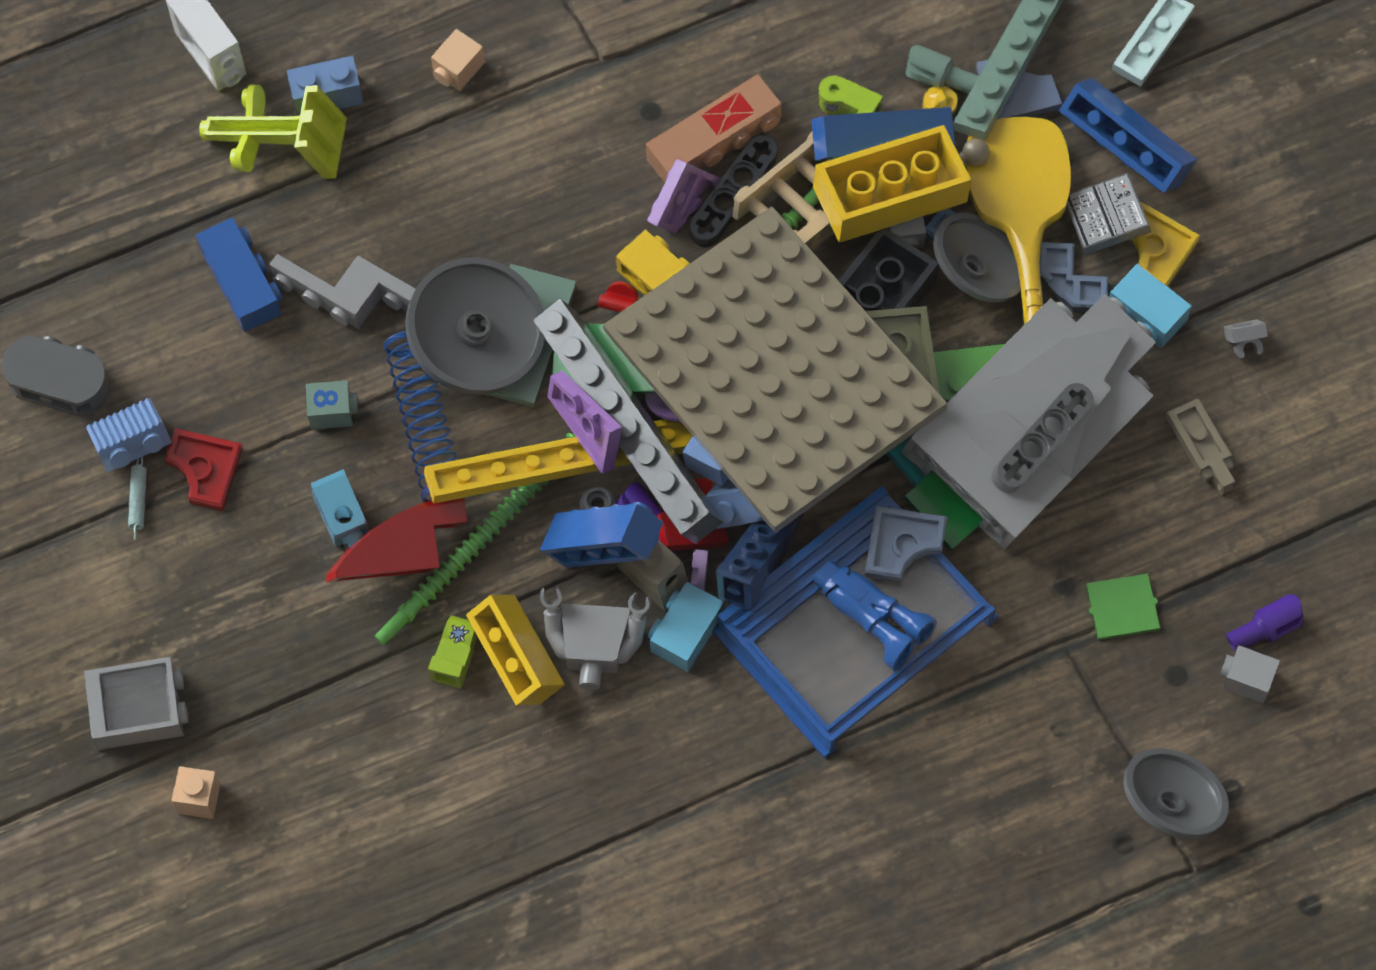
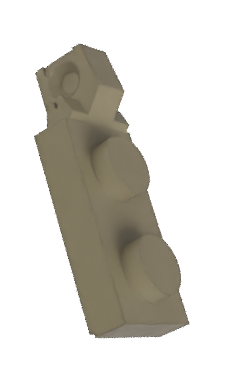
M1197 398L1168 411L1166 419L1198 474L1201 475L1204 481L1211 479L1220 495L1233 490L1235 480L1229 471L1234 467L1231 461L1232 455L1200 400Z

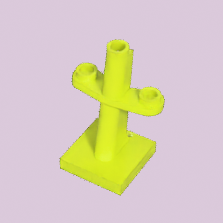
M249 85L248 88L242 91L241 96L242 104L246 108V117H207V120L202 121L199 131L203 141L239 142L237 148L232 149L230 152V164L233 169H237L239 172H251L260 143L295 145V149L323 179L336 178L347 118L318 85L305 87L301 114L299 116L264 117V90L260 85Z

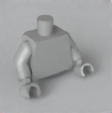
M557 587L558 597L556 600L548 601L544 597V588H542L540 600L547 607L544 611L546 638L556 656L566 660L567 669L580 671L579 687L587 690L599 689L602 672L617 673L619 665L628 662L638 650L643 641L646 625L644 613L652 605L650 595L647 596L646 606L643 608L635 604L637 594L635 592L629 598V608L562 603L561 609H559L557 606L562 600L561 589Z

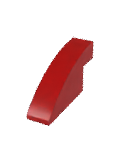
M464 498L434 504L432 500L427 501L382 522L364 534L346 550L327 573V583L429 573L439 568L435 530L456 528L467 522Z

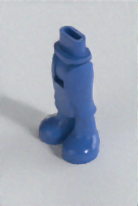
M829 560L813 577V581L823 588L822 594L828 597L838 611L858 623L868 635L873 634L880 640L885 647L884 662L893 671L901 668L908 660L913 651L914 644L921 646L936 628L937 620L927 613H917L898 603V599L886 595L869 579L853 570L850 571V568L846 565L841 568L834 561ZM889 619L896 622L906 634L888 624Z

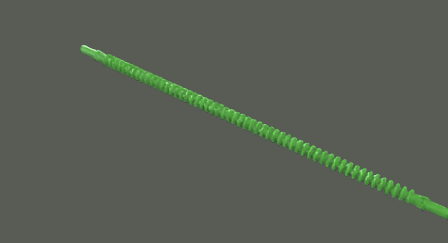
M814 189L803 198L812 207L819 202ZM794 208L789 213L782 214V218L795 230L799 227L798 222L804 218ZM571 433L566 434V438L576 437ZM544 481L519 486L517 491L511 490L512 496L510 498L504 497V505L498 504L497 512L491 511L489 513L491 518H484L482 520L484 525L476 526L477 532L475 534L472 532L468 534L470 538L468 541H461L462 547L454 549L455 555L449 554L447 556L448 562L442 561L440 563L441 569L433 570L434 576H427V583H420L419 591H412L413 597L397 608V613L374 636L375 639L385 646L407 622L411 623L415 619L416 614L422 607H429L428 600H435V593H442V586L450 585L449 579L451 577L457 578L456 572L458 570L464 571V563L470 564L472 562L471 556L477 557L479 555L478 549H485V542H492V535H499V528L507 527L506 520L512 521L514 519L513 513L519 514L521 512L520 506H527V499H534V492H541V485H548L549 482Z

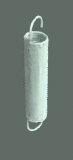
M141 457L140 465H138V458L137 464L131 467L128 526L134 529V540H136V530L144 528L147 469L142 467L143 457Z

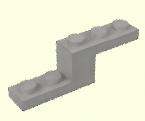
M278 254L269 264L273 281L279 288L286 292L293 290L301 295L302 299L309 306L315 309L322 307L330 312L331 317L338 323L345 326L349 323L357 329L360 328L381 298L389 307L395 310L401 308L407 312L410 299L416 290L360 256L355 258L335 287Z

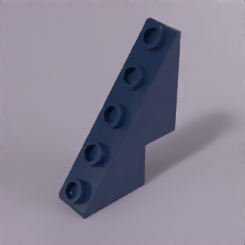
M804 513L776 533L765 520L753 522L716 571L718 598L752 611L768 575L780 567Z

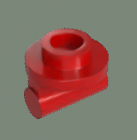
M617 281L607 288L605 294H601L598 307L620 313L638 301L639 295L630 284Z

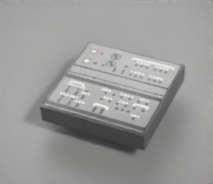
M1128 173L1069 193L1066 208L1085 255L1151 232Z

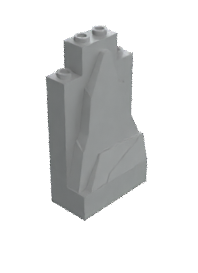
M1104 294L1077 322L1072 319L1073 314L1067 306L1061 302L1056 303L1050 298L947 403V410L920 428L902 450V453L923 474L928 476L934 471L982 517L983 521L979 524V527L1003 550L1153 397L1149 392L1150 387L1138 375L1132 376L1128 371L1151 349L1156 341L1152 338L1153 335L1149 328L1143 323L1135 322L1126 314V307L1114 297L1110 299ZM1074 383L1087 386L1092 392L1094 399L1092 407L1018 490L1008 493L998 489L992 479L995 466L1067 386ZM1076 395L1063 410L1069 414L1082 399ZM1046 418L1045 425L1051 433L1058 434L1062 432V423L1057 418ZM1031 441L1024 443L1023 449L1027 456L1030 458L1040 457L1041 450L1036 443ZM1017 461L1010 470L1006 471L1004 477L1010 481L1023 465Z

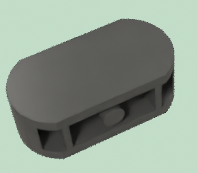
M29 335L15 341L7 349L3 357V373L16 398L84 417L98 411L109 396L110 382L103 363L93 350L85 346L76 345L73 348L63 345L61 341L51 336L39 338Z

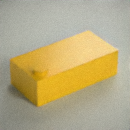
M942 125L816 164L813 189L840 243L967 203L971 178L945 126Z

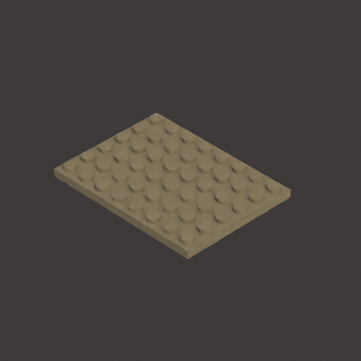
M773 207L767 209L603 324L604 332L775 533L947 410V402Z

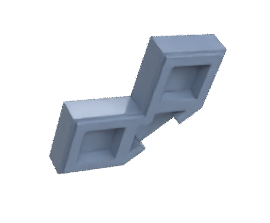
M1042 242L1040 253L1041 282L1071 311L1087 312L1104 294L1108 296V277L1073 275L1074 244Z

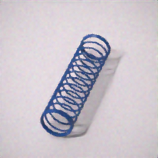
M406 331L389 337L384 342L383 348L389 354L387 356V363L389 366H392L390 375L395 379L393 387L398 391L396 399L401 403L399 411L404 415L402 424L407 427L405 436L410 439L408 448L414 452L411 460L417 464L414 472L420 477L417 485L423 489L421 499L424 503L431 501L425 498L430 492L428 485L423 487L421 484V479H425L424 473L421 475L418 472V467L439 464H424L423 462L443 454L454 455L451 459L444 462L453 461L457 454L453 451H446L453 446L454 441L444 438L451 431L450 428L441 426L447 421L448 417L444 414H437L445 406L441 402H436L441 396V392L432 389L438 382L429 377L428 374L416 378H400L412 370L421 368L419 364L396 366L400 362L414 357L410 348L401 349L408 346V342L393 350L387 348L394 341L407 337ZM391 356L403 357L395 362L394 365L390 362ZM394 368L405 370L397 377L393 374ZM397 380L408 382L400 389L396 386ZM425 380L435 381L433 385L424 389L403 390L416 382ZM400 392L412 394L403 401L399 398ZM438 393L435 398L427 401L406 402L420 394ZM403 404L415 406L407 413H404L402 410ZM441 405V408L431 413L421 415L410 414L424 406ZM406 417L419 418L410 425H407L405 422ZM432 417L444 418L442 422L435 425L413 427L416 423ZM409 429L423 430L413 436V438L408 434ZM433 430H447L445 434L439 437L416 439L420 435ZM413 441L427 442L416 450L412 448ZM450 442V445L439 450L419 451L434 443ZM416 453L429 455L419 462L415 460Z

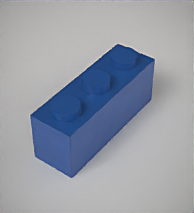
M232 217L195 235L202 255L244 332L281 315L278 302L283 300L282 295L274 281L271 283L267 282L264 274L268 270L260 254L253 256L249 246L253 245V242L245 226L238 228Z

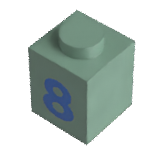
M348 380L306 384L307 417L311 430L353 426L352 414L358 413L357 392H350Z

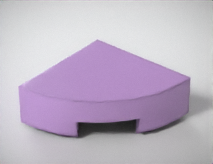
M696 549L693 553V572L690 584L705 591L708 551Z

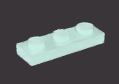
M1158 0L1113 63L1112 71L1141 87L1193 14L1195 5L1186 0Z

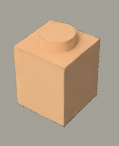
M455 29L431 57L434 77L444 86L448 87L451 85L458 91H461L485 63L483 46Z
M179 766L172 796V803L178 814L214 819L221 786L215 771Z

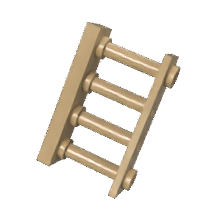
M813 132L809 134L806 142L750 187L746 185L737 192L734 197L735 202L732 216L737 221L749 211L756 217L768 209L761 201L775 191L807 220L806 226L800 231L794 230V232L811 251H814L831 237L834 231L825 212L821 210L816 211L785 181L799 171L813 184L815 167L810 163L815 158Z

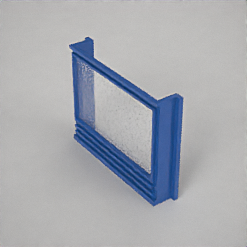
M883 486L768 575L752 611L732 604L718 615V627L713 630V634L824 759L835 751L836 740L939 656L980 623L984 622L988 627L999 618V615L995 612L996 609L988 604L943 554L925 555L914 560L905 569L901 582L866 577L883 593L898 599L899 604L917 613H927L937 620L936 628L927 641L921 646L914 644L913 651L908 660L901 668L893 671L884 662L885 647L880 640L873 634L868 635L858 623L838 611L828 597L822 594L823 588L813 581V577L829 560L834 561L841 568L846 565L850 568V571L853 570L865 576L876 506L902 510L888 495ZM889 619L888 624L906 634L896 622Z

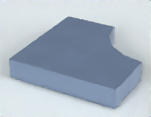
M988 60L977 62L976 69L979 76ZM1024 71L998 119L1033 117L1059 110L1062 107V102L1052 75L1038 76Z
M876 506L865 577L901 582L905 569L914 560L925 555L942 554L947 516Z

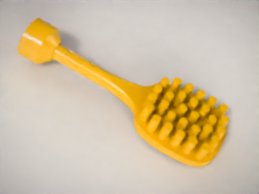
M1009 117L997 119L985 140L990 149L989 159L983 165L972 166L968 164L965 167L971 178L970 197L978 215L986 224L1004 232L1012 247L1018 268L1024 324H1026L1043 306L1040 277V253L1043 233L1047 227L1059 220L1065 212L1070 191L1071 171L1065 139L1061 130L1054 123L1033 117ZM968 136L967 142H968L969 140H971V139H978V138H975V137H972V136Z

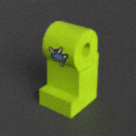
M829 76L824 78L819 85V104L821 109L827 114L844 115L883 111V96L839 76Z
M453 615L449 617L437 652L432 657L428 667L431 681L462 689L478 638L469 620Z

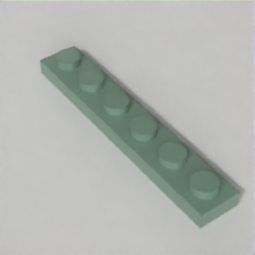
M1063 0L1021 1L953 122L954 131L984 141L986 140Z

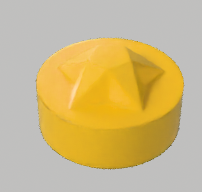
M940 86L939 89L936 87L930 88L924 95L923 109L951 107L953 116L957 110V96L955 92L947 86Z

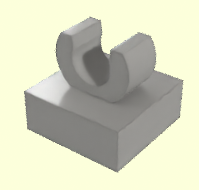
M1256 319L1223 326L1225 339L1234 343V353L1237 357L1244 358L1243 348L1249 342L1253 344L1255 354H1262L1263 344L1259 338L1268 337L1266 323Z

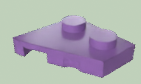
M676 159L673 167L667 174L666 182L658 199H656L652 206V211L647 221L676 233L686 222L688 216L694 213L702 204L701 199L698 198L709 185L716 187L721 178Z

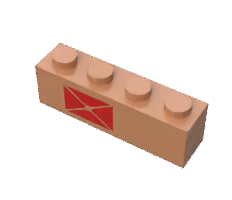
M759 74L647 142L646 159L664 183L676 159L700 169L706 166L712 167L719 163L723 156L731 150L745 147L755 135L762 131L768 132L776 127L781 120V102Z

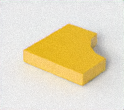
M1141 202L1140 204L1151 232L1130 239L1138 251V265L1169 287L1198 244L1201 236Z

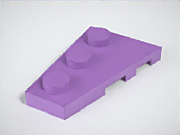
M564 371L551 375L547 396L600 472L603 474L614 469L622 426Z

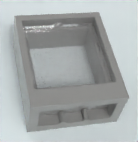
M171 657L84 671L91 735L97 750L184 736L183 724L189 722L185 701L180 702L178 690L184 689V680L181 668H175Z

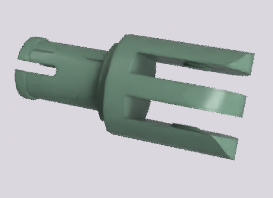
M914 45L910 49L905 73L909 78L938 89L940 86H949L969 94L979 75L954 66L953 59L920 45Z

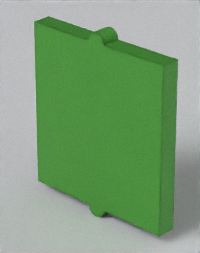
M1148 573L1086 584L1091 606L1088 614L1093 616L1098 640L1160 631L1155 607L1158 600L1153 597Z

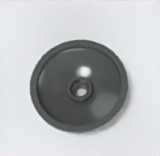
M971 213L953 214L938 226L933 239L935 256L945 276L959 290L975 299L992 303L1008 301L1021 291L1015 256L1004 232L986 224L979 215Z
M1165 748L1145 750L1137 754L1125 770L1123 784L1130 804L1146 823L1164 834L1183 839L1205 838L1216 833L1227 818L1229 802L1222 783L1208 767L1185 753Z

